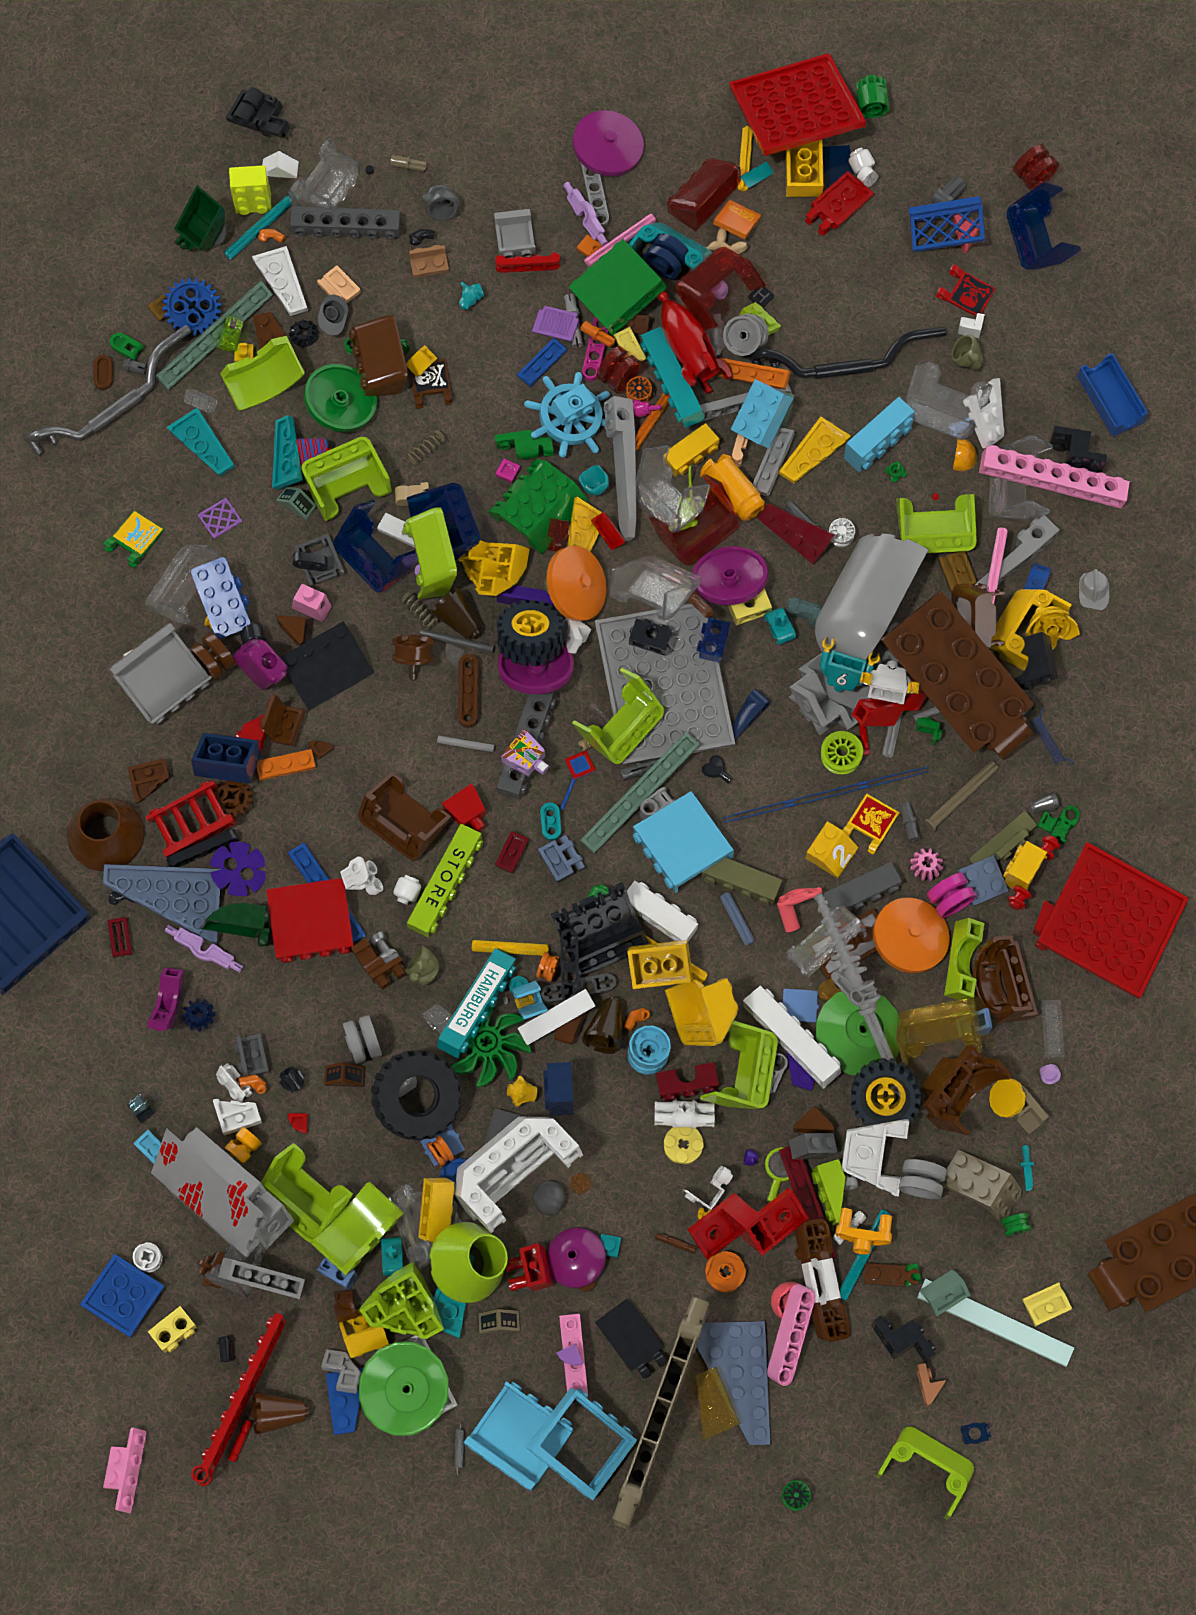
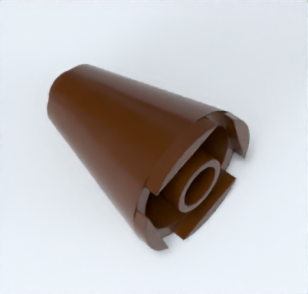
M254 1393L252 1399V1418H254V1422H257V1424L253 1425L255 1435L304 1422L305 1417H308V1405H304V1401Z

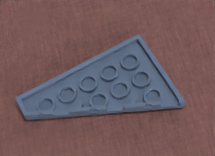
M104 864V886L209 942L217 944L218 932L199 928L212 912L219 909L220 889L214 883L211 872L221 869Z
M765 1321L704 1323L697 1345L702 1359L748 1444L770 1445Z

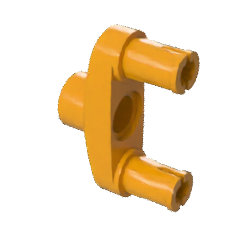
M841 1208L839 1225L836 1226L835 1234L843 1240L852 1242L853 1252L867 1255L871 1253V1246H883L891 1243L892 1216L882 1214L879 1231L876 1232L852 1228V1210Z

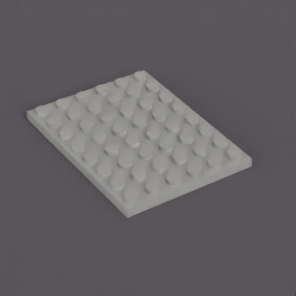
M692 604L595 620L613 716L625 704L621 693L628 681L619 671L621 668L640 676L664 708L662 718L622 762L623 766L660 759L685 732L700 744L693 753L735 746L709 617H704ZM636 618H645L653 624H664L669 629H672V636L665 656L629 645V637ZM652 632L646 634L648 638L656 637Z

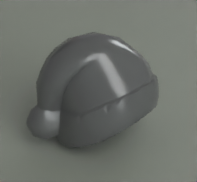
M434 185L429 189L428 193L422 196V201L427 204L429 216L437 221L451 219L459 208L458 196L449 187L444 185Z

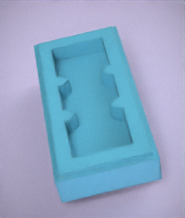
M147 1130L133 1144L154 1164L161 1142Z

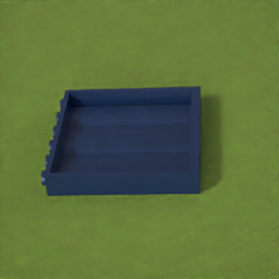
M14 833L5 836L0 841V994L3 996L91 919L89 913Z

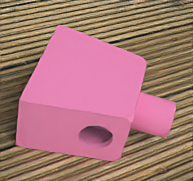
M301 584L292 603V609L321 622H324L332 608L324 593L304 584Z

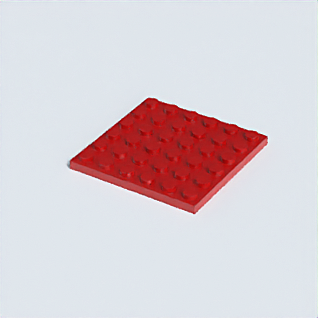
M829 53L729 82V88L764 156L866 127V120Z
M1086 842L1036 943L1139 999L1189 898Z

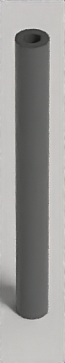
M425 629L420 631V635L428 636L435 640L493 653L494 650L492 645Z

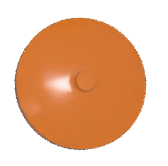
M580 546L562 548L551 558L547 569V588L556 609L564 617L572 621H585L594 618L601 611L607 592L605 575L597 558L590 551Z
M916 898L896 899L888 903L879 912L873 925V941L879 955L886 963L905 973L926 972L938 965L947 953L950 936L946 921L940 918L936 908L923 900Z

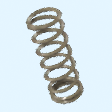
M439 430L434 431L433 436H428V440H423V444H418V448L414 447L413 452L409 451V453L406 454L408 460L411 461L413 465H416V461L410 455V453L415 455L417 459L421 461V459L417 456L415 449L420 451L423 457H426V455L421 451L420 445H422L427 450V452L430 453V450L426 447L424 441L428 442L432 446V448L435 449V446L430 442L429 437L433 438L438 445H440V443L437 439L440 438V442L445 441L444 435Z
M412 592L406 593L402 597L401 602L403 604L406 603V608H410V612L414 613L415 617H419V622H423V626H427L426 630L432 629L438 620L434 618L429 624L424 625L425 621L432 614L430 613L424 620H420V617L428 609H425L420 615L416 616V612L424 604H421L415 611H412V607L418 604L419 600H416L412 606L408 607V602L412 601L415 595Z

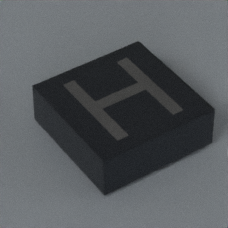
M762 284L748 295L749 300L753 303L756 302L762 308L774 298V294Z

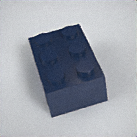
M203 733L191 759L194 776L250 783L261 757L258 740Z
M571 1062L547 1063V1069L543 1070L545 1109L550 1110V1116L574 1114Z

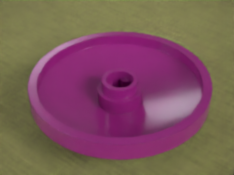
M596 111L586 115L577 124L573 134V150L578 160L587 169L604 176H618L631 171L640 161L644 149L643 136L637 125L628 117L614 111Z
M738 546L722 547L705 554L696 563L692 574L694 588L697 593L705 600L720 605L740 604L754 598L764 589L768 580L767 565L764 559L755 551Z
M564 645L563 649H560V654L558 656L554 655V660L551 662L547 659L544 665L537 662L536 666L531 667V663L521 666L519 661L514 664L511 662V658L507 660L504 657V653H500L498 658V673L502 681L510 688L527 694H544L561 688L570 680L574 670L573 656Z

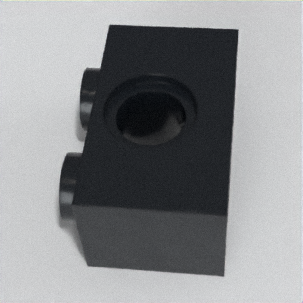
M636 618L629 637V645L665 656L672 636V629H669L664 624H653L645 618ZM652 632L656 637L648 638L646 634Z

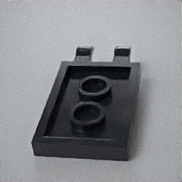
M628 1298L595 1322L630 1372L637 1369L645 1380L651 1376L645 1364L653 1358L660 1368L667 1364V1360L660 1353V1350L664 1348Z

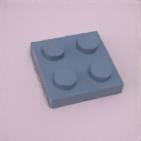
M994 855L957 870L958 873L961 872L968 881L966 887H972L977 895L976 899L971 903L972 906L1009 891Z

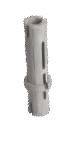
M570 294L571 301L569 300V295H565L566 311L579 315L576 295ZM578 324L572 348H577L576 341H578L579 348L584 345L580 324Z

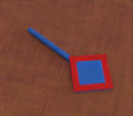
M586 750L564 759L572 775V781L560 806V810L564 809L576 779L596 771Z

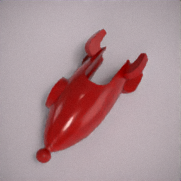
M662 292L658 295V299L663 302L661 321L666 341L684 366L681 373L686 382L691 387L695 386L697 383L695 378L697 377L703 391L709 394L712 390L707 380L713 378L719 371L726 380H729L732 376L731 371L724 360L716 359L707 333L692 312L681 304L668 300V294Z

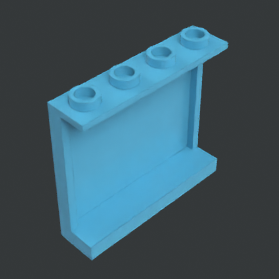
M692 791L633 826L634 834L632 836L637 844L641 843L645 856L653 860L655 870L658 874H663L665 884L669 889L672 888L675 893L678 892L680 885L724 858H734L733 848Z
M506 1381L502 1391L471 1435L464 1441V1445L532 1492L549 1466L526 1447L553 1412V1409L547 1405L543 1408L538 1404L539 1400L531 1394L526 1396L521 1392L522 1388L514 1382L509 1384ZM564 1417L561 1420L559 1419L540 1447L555 1458L573 1432L572 1423Z

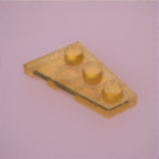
M717 1367L696 1375L701 1409L700 1419L703 1430L702 1440L705 1441L741 1423Z

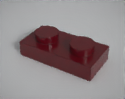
M511 831L495 863V867L513 874L529 842V838Z

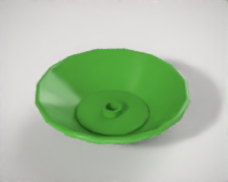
M841 991L823 1005L816 1021V1039L818 1044L824 1045L827 1049L826 1053L831 1058L834 1056L840 1062L841 1071L849 1075H856L857 1072L860 1073L861 1067L864 1065L866 1067L869 1066L870 1061L874 1060L875 1063H878L881 1056L864 1016H860L858 1012L859 1007L853 1005L844 992ZM880 995L881 998L877 1000L874 1012L892 1055L896 1059L903 1044V1025L894 1006L884 996ZM861 1026L865 1027V1033L860 1031Z
M394 1342L379 1349L366 1362L359 1379V1400L365 1416L377 1429L393 1436H412L428 1429L441 1416L448 1399V1376L442 1361L429 1348L415 1342ZM406 1386L410 1387V1391L408 1393L404 1391Z

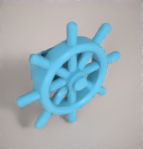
M581 372L575 374L573 384H562L556 387L548 376H544L542 380L549 389V392L543 398L542 403L528 400L524 403L526 408L539 411L542 427L531 433L532 438L536 439L547 433L553 440L561 443L559 456L562 458L566 456L568 445H578L585 442L593 453H598L599 448L592 437L597 433L600 426L605 427V419H602L600 402L609 398L610 392L604 391L595 396L584 384H581ZM548 413L555 414L557 418L550 421ZM580 421L592 423V425L586 430ZM561 424L562 426L565 425L563 432L556 427ZM572 425L575 426L579 434H571Z

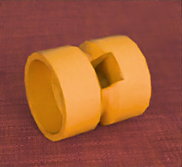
M242 1127L235 1135L236 1140H231L224 1149L244 1165L251 1157L250 1152H255L262 1143L250 1131Z

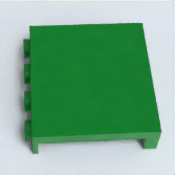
M624 239L617 242L611 250L602 255L593 266L587 268L585 273L575 279L569 286L572 293L600 321L611 336L618 332L667 288L662 279Z

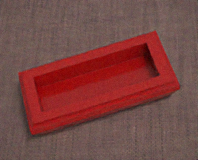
M602 512L591 519V522L611 550L625 543L624 538L606 512Z

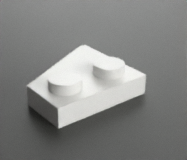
M213 1099L224 1136L237 1132L242 1127L249 1128L262 1123L256 1103H241L232 1100L231 1102Z

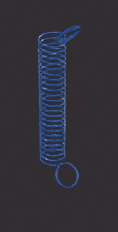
M1051 738L1052 741H1051V744H1049V745H1052V744L1055 745L1053 739Z

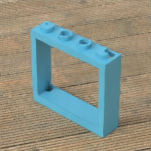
M570 1388L526 1448L585 1497L594 1500L637 1439L632 1436L633 1432L626 1426L622 1428L617 1424L619 1420L610 1413L606 1415L599 1403L596 1401L590 1402L587 1399V1393L579 1388L578 1390ZM574 1399L622 1438V1441L589 1485L585 1484L540 1447Z

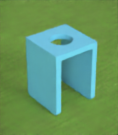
M536 981L512 989L515 999L520 998L521 1000V997L533 994L535 1004H529V1006L519 1009L523 1019L548 1011L539 992L541 988Z

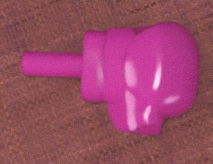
M633 400L634 416L638 418L651 414L652 410L662 409L661 405H650L649 402Z

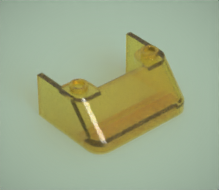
M968 998L910 1009L898 1015L896 1040L902 1062L906 1064L905 1066H908V1057L921 1055L924 1051V1046L962 1039L964 1044L976 1045L977 1052H982V1034L974 999Z

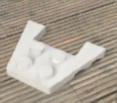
M1000 378L992 379L986 384L990 403L982 409L979 407L977 395H970L963 400L965 407L968 406L971 411L968 414L970 420H974L976 423L975 432L982 448H986L987 445L992 446L1004 437Z
M909 1119L848 1129L842 1161L843 1171L874 1184L876 1187L884 1189L894 1196H899L898 1188L901 1177L882 1175L881 1167L886 1136L907 1139Z

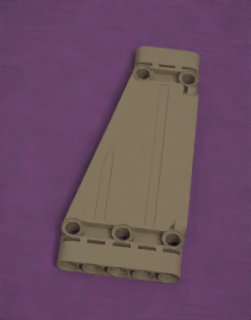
M691 1298L685 1318L682 1319L677 1333L678 1336L645 1428L618 1497L619 1501L612 1517V1524L629 1530L636 1509L640 1505L644 1487L692 1356L695 1354L708 1314L709 1303L699 1298ZM679 1356H683V1357L686 1358V1360H683V1359L678 1358V1357H679ZM676 1375L679 1378V1382L677 1385H671L668 1382V1378ZM668 1394L672 1397V1401L661 1397ZM663 1414L666 1418L664 1423H656L654 1421L655 1415ZM650 1433H655L658 1436V1441L655 1442L647 1439V1436ZM644 1452L651 1455V1460L648 1463H643L640 1460V1455ZM635 1472L643 1473L644 1480L638 1483L633 1480L632 1476Z

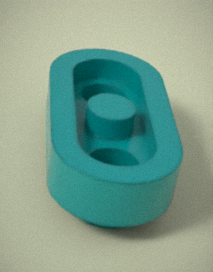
M551 802L545 803L540 810L542 835L546 840L554 841L561 836L560 811L556 804ZM548 811H552L554 814L552 816H547L546 813ZM550 829L555 830V833L551 835L548 833V831Z

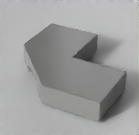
M326 1349L321 1366L322 1370L340 1373L336 1385L337 1391L357 1394L361 1376L359 1369L353 1364L346 1352Z

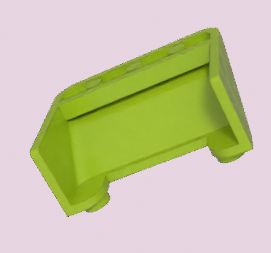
M974 494L957 497L955 500V510L913 512V505L910 500L896 498L900 538L902 541L905 542L906 539L911 540L928 549L927 553L969 551L975 547Z

